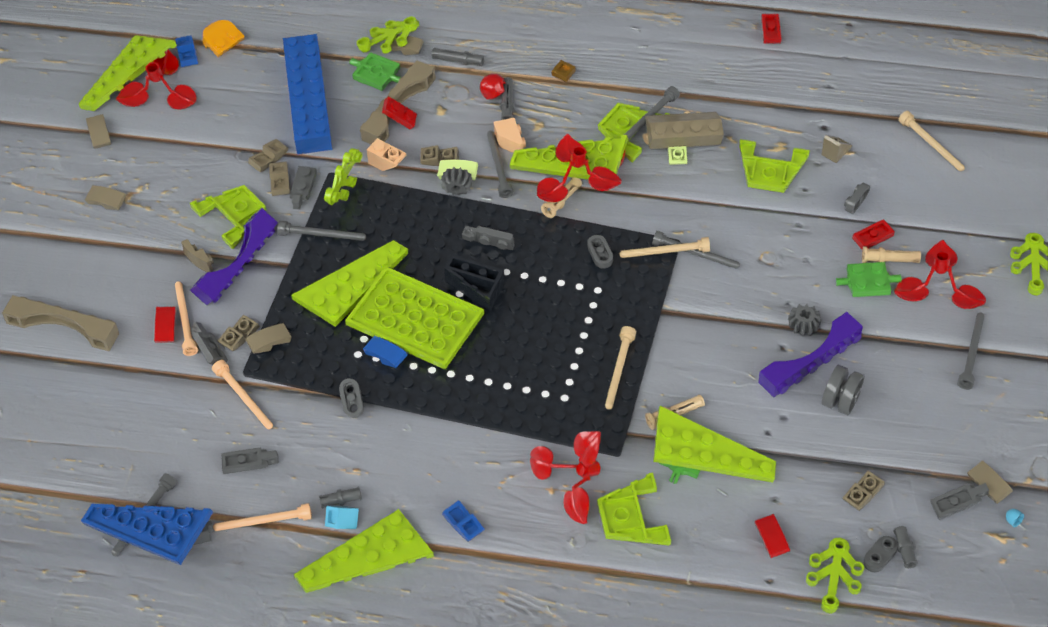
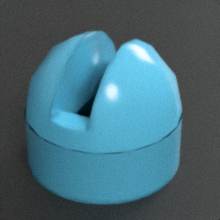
M1010 509L1006 513V521L1013 527H1017L1024 519V514L1017 509Z

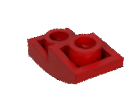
M156 307L155 343L175 342L176 307Z
M774 514L755 520L756 528L763 539L770 558L790 551L783 531Z

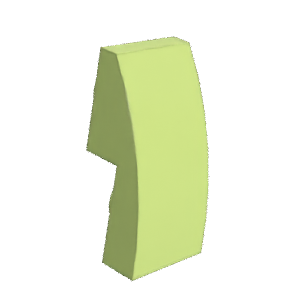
M686 146L667 148L669 165L687 164Z
M467 160L440 161L437 175L440 180L442 179L443 172L453 167L458 169L461 167L462 170H468L472 180L476 179L477 162Z

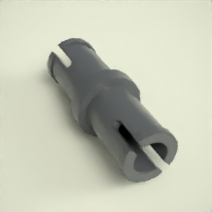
M360 487L344 491L339 489L335 493L319 496L321 508L338 504L342 506L346 502L362 500Z
M905 526L896 527L893 532L897 539L898 552L902 555L904 566L908 569L914 568L918 562L913 551V542L910 541L907 533V528Z

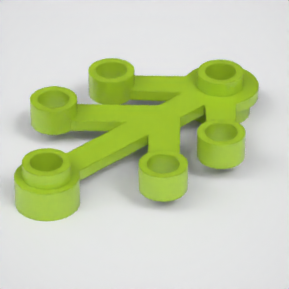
M413 16L407 17L403 21L388 20L385 22L386 28L373 27L369 30L373 39L370 40L368 37H362L357 40L356 44L358 49L365 53L370 51L372 45L386 40L380 47L382 53L387 54L392 51L391 44L395 38L399 47L405 46L408 43L406 38L410 32L415 31L419 27L420 23Z
M351 148L349 152H345L342 166L338 165L336 167L332 188L328 187L324 195V201L328 202L329 205L337 203L339 199L347 201L349 190L341 189L339 191L341 186L355 187L357 178L353 176L347 178L353 165L360 163L362 159V152L360 150Z
M1029 233L1025 237L1024 244L1011 249L1010 257L1020 259L1021 255L1029 249L1031 254L1020 262H1013L1010 271L1013 274H1020L1025 267L1031 264L1032 280H1030L1027 290L1030 294L1037 296L1044 289V283L1040 279V265L1048 271V261L1039 254V250L1048 256V247L1044 244V238L1040 234Z
M834 538L829 543V549L820 554H811L809 565L813 568L820 567L823 561L833 557V562L817 572L812 571L806 575V583L809 586H816L818 581L830 575L828 593L822 598L821 602L822 610L830 614L836 612L839 606V600L836 597L839 577L847 585L848 591L851 594H859L862 587L861 583L858 580H853L841 565V560L843 559L850 566L851 573L855 576H861L864 572L863 563L856 561L849 553L850 545L843 538ZM812 559H818L819 562H813ZM854 567H859L861 570L857 571ZM809 577H814L816 580L811 581ZM856 585L858 589H853L851 586ZM827 600H831L834 603L830 604L827 602Z

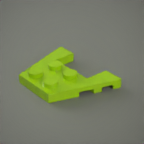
M617 103L598 124V130L605 137H611V139L621 138V135H624L648 111L640 110V107ZM631 137L625 147V157L633 163L642 153V148L629 142L632 139Z
M740 139L739 142L747 186L781 193L786 191L808 159L810 150L794 148L791 162L754 156L755 141Z
M245 185L224 191L222 195L216 197H205L204 201H193L190 203L191 208L200 217L217 208L235 226L221 235L222 240L231 249H234L244 238V225L254 213L261 208L267 211L266 206Z
M653 472L647 474L645 478L639 481L631 482L629 486L623 489L619 488L597 499V506L606 539L671 545L667 525L645 528L637 495L657 492Z

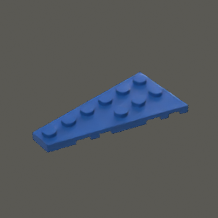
M91 504L81 522L86 526L181 565L213 514V511L210 508L195 510L194 508L175 509L174 507L144 506L142 508L135 507L134 505L118 507L113 504Z

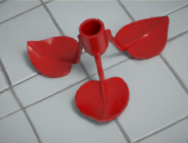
M168 49L164 52L165 56L161 59L157 58L146 65L145 69L148 75L145 76V87L140 82H131L121 90L116 100L129 107L144 104L149 98L146 92L149 87V80L153 82L161 80L171 93L167 97L168 105L173 109L180 110L190 107L196 103L197 97L191 87L180 84L172 90L164 79V75H172L179 68L178 59Z
M566 134L558 143L555 152L556 157L560 161H570L561 183L555 178H544L538 183L536 195L547 202H559L565 199L568 189L563 185L568 178L572 166L580 168L585 165L587 173L590 175L588 182L592 188L598 191L610 190L620 185L622 180L617 174L605 167H594L591 172L588 165L589 160L586 159V149L569 134Z
M944 240L935 244L925 256V261L931 266V271L924 283L918 278L907 277L902 279L894 289V293L904 300L921 301L929 295V290L926 286L934 271L938 274L948 272L953 290L956 292L952 295V301L956 306L963 309H972L986 303L985 296L977 288L971 285H962L959 289L956 287L952 266L957 263L958 257Z
M600 431L581 432L575 437L574 452L579 457V464H553V453L545 446L535 447L530 454L531 468L538 479L545 480L549 478L552 472L551 467L576 468L577 474L584 477L572 486V491H567L564 494L566 513L571 519L581 524H587L589 496L579 486L586 481H590V477L597 476L600 473V464L596 460L600 445Z

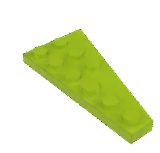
M135 35L79 102L80 108L90 111L98 109L110 99V95L113 92L122 90L124 88L123 84L128 80L132 82L146 71L145 68L148 63L157 58L161 59L165 56L164 52L169 48H175L177 46L175 41Z
M621 135V138L615 139L606 137L601 141H578L587 151L586 159L589 160L588 165L591 172L594 167L601 166L617 174L628 141L627 135ZM549 145L548 148L543 149L534 147L514 150L509 165L514 170L565 176L570 161H560L555 154V145ZM583 165L580 168L572 166L568 177L589 180L590 175H588L586 167Z
M393 240L292 294V300L336 327L356 307L385 266L393 269L408 254V249Z
M659 406L653 462L774 482L775 460Z
M398 509L301 569L294 576L303 590L308 593L329 587L332 583L343 580L344 582L350 581L353 577L360 575L364 577L389 570L402 563L408 562L410 564L416 562V559L423 557L431 558L434 557V554Z

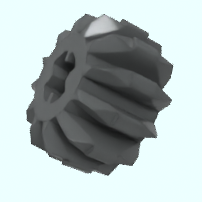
M453 167L443 172L441 185L442 189L446 190V193L451 192L452 195L458 194L460 196L461 193L467 194V191H470L472 177L468 170H462L461 167L459 169Z
M799 304L797 308H792L791 313L788 315L790 329H794V334L800 332L802 336L805 333L810 336L812 332H817L819 325H821L820 311H815V306L809 307L808 304L805 306Z

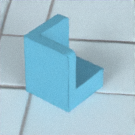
M327 506L325 526L335 529H356L359 508Z

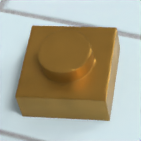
M560 60L553 68L552 76L567 82L576 71V66Z

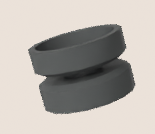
M837 365L827 383L821 404L832 409L838 403V412L849 415L859 398L865 375L854 371L848 377V368Z

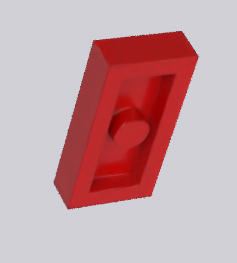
M762 14L763 43H781L779 14Z
M390 96L384 100L383 114L410 130L415 126L416 112Z
M883 219L854 233L852 239L861 249H863V246L871 248L893 237L895 231Z

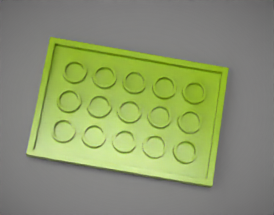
M385 266L345 322L346 325L372 337L377 336L385 339L409 354L442 369H446L484 315V309Z

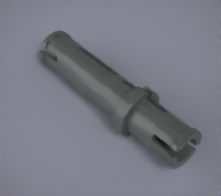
M433 48L432 59L463 63V65L483 66L484 55L472 54L469 51L457 52Z
M510 77L504 78L506 84L503 83L505 90L502 93V102L500 103V109L502 110L501 120L512 118V110L514 109V103L512 102L513 79Z

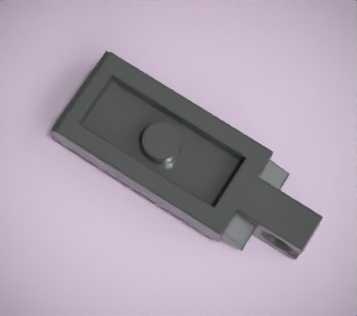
M298 166L290 192L293 209L300 210L303 200H309L317 174L316 168Z
M465 226L462 233V238L470 242L474 240L483 245L497 246L503 250H513L515 246L513 234L482 226L477 228Z
M195 322L190 329L192 338L195 339L207 362L212 365L219 360L227 362V357L212 333H207L201 323Z
M261 447L221 454L223 474L263 469L268 467V465L279 463L276 450L267 451L266 449H261Z
M968 483L931 499L930 503L938 519L941 520L982 501L981 497L989 494V488L986 483L977 487L974 484L969 485Z

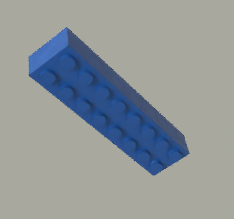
M317 34L283 38L297 155L333 150Z

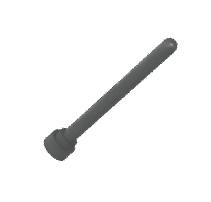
M670 86L665 90L664 97L624 134L628 136V140L646 124L645 116L657 114L668 102H674L679 98L680 93L678 89Z
M488 131L487 137L500 182L498 193L501 198H509L513 195V188L506 180L494 132Z
M281 220L277 228L278 235L282 236L298 233L360 241L366 239L364 233L293 226L288 221Z
M657 230L652 245L655 246L683 244L666 238L667 236L663 235V232ZM698 249L684 251L735 269L740 267L738 261L711 252H703Z
M981 312L976 316L965 370L959 375L957 383L960 388L966 390L972 389L975 381L972 371L984 321V314Z
M164 473L159 480V488L145 506H155L166 491L168 492L177 484L176 479ZM119 540L112 549L111 554L118 556L127 542Z

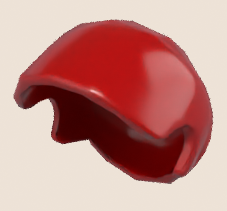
M491 73L482 79L479 88L485 99H494L504 92L503 83L506 84L500 74Z

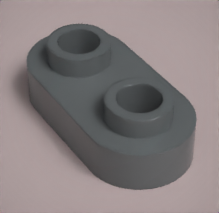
M863 182L855 187L853 195L851 197L848 196L844 203L847 212L851 214L856 212L866 199L870 191V185Z
M601 235L591 236L588 239V250L595 265L599 268L610 267L613 263V254L606 239Z
M345 379L339 387L343 410L347 416L358 418L364 412L360 385L354 379ZM354 387L353 392L348 393V388ZM356 405L358 408L353 412L351 409Z
M890 536L880 537L865 554V568L870 572H880L895 556L898 549L897 541Z

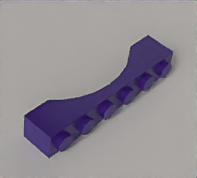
M263 208L255 212L244 225L243 244L235 260L224 269L207 272L201 276L190 291L205 305L211 302L216 303L222 296L220 292L223 289L226 290L233 283L231 279L234 275L237 277L244 270L242 267L244 263L248 264L254 258V251H259L264 246V239L266 237L270 238L276 231L274 227L278 222Z
M845 312L832 322L830 333L819 348L807 356L795 360L772 362L759 372L758 383L773 397L784 394L790 386L801 382L809 373H814L823 363L827 364L833 356L843 353L852 343H857L862 337L863 326L848 312Z

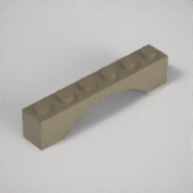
M416 60L408 68L407 73L399 79L397 85L390 90L388 96L402 103L417 93L427 91L436 80L435 67ZM385 99L380 102L378 108L371 113L369 119L360 127L362 141L372 144L377 138L385 142L389 138L388 128L391 118L382 113Z
M12 295L2 312L6 324L20 328L40 324H57L72 328L81 333L92 347L105 351L111 350L119 335L117 325L112 320L100 319L94 315H85L75 310L70 311L60 306L45 304L42 301L29 300L23 296Z

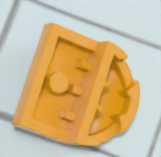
M219 20L211 23L203 30L202 42L205 48L209 47L217 57H220L244 40L245 36L232 22Z

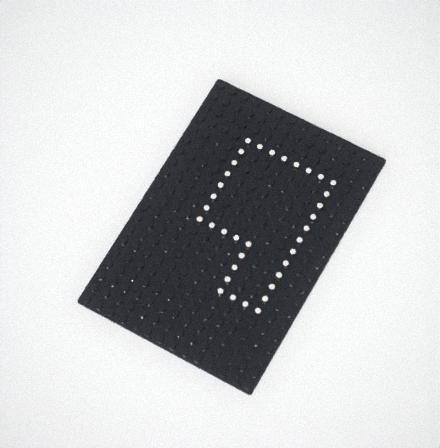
M328 173L305 227L364 233L366 239L360 241L307 234L301 235L261 328L262 330L284 323L291 335V340L288 343L272 345L271 351L255 354L251 351L243 370L245 377L341 397L339 391L341 382L351 378L360 385L364 403L573 448L577 434L586 431H600L598 453L615 457L621 456L678 252L621 258L619 254L623 250L657 247L652 245L654 235L559 216L549 218L539 212L356 177L357 182L354 188L341 186L339 190H349L347 201L339 199L337 203L329 205L328 202L324 201V195L328 187L332 188L335 173ZM465 226L474 228L482 226L513 234L515 246L513 250H503L497 246L483 245L474 240L470 242L462 238V233ZM593 235L603 236L613 254V263L608 268L597 267L588 250V239ZM394 240L406 247L408 254L393 270L484 309V315L446 369H442L407 353L408 355L397 368L382 364L379 358L365 354L363 348L373 337L346 325L345 320L350 313L335 327L292 300L291 295ZM451 254L504 270L505 285L491 312L445 282L444 267ZM629 326L636 330L635 340L628 347L612 409H606L605 403L622 343L620 332L622 327ZM349 387L348 393L353 392L354 387Z

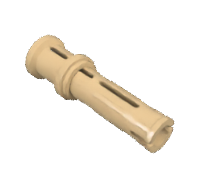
M572 178L564 186L569 190L565 199L557 203H544L541 206L542 213L546 217H554L556 211L562 209L565 206V201L581 187L582 181L579 178Z
M863 246L862 263H920L921 251L885 250L883 247L869 249L866 246Z
M699 394L669 408L664 406V408L683 415L705 406V402ZM658 411L652 414H645L646 422L651 430H655L657 427Z

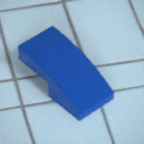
M192 35L175 38L181 67L198 64Z
M374 336L363 348L366 355L379 358L382 364L397 368L408 355L406 351L397 345L377 336Z
M459 500L442 512L445 519L467 542L485 530L473 513L470 514Z

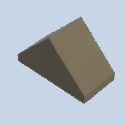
M825 135L821 155L837 163L851 149L852 145L839 137Z

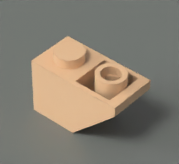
M515 118L494 122V135L498 147L514 153V150L526 147L525 138L520 136L522 134L520 124H516Z
M378 138L367 148L368 164L381 171L396 167L406 156L405 152Z

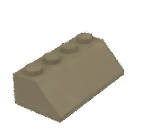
M717 112L645 116L649 149L721 145L724 136L722 120Z

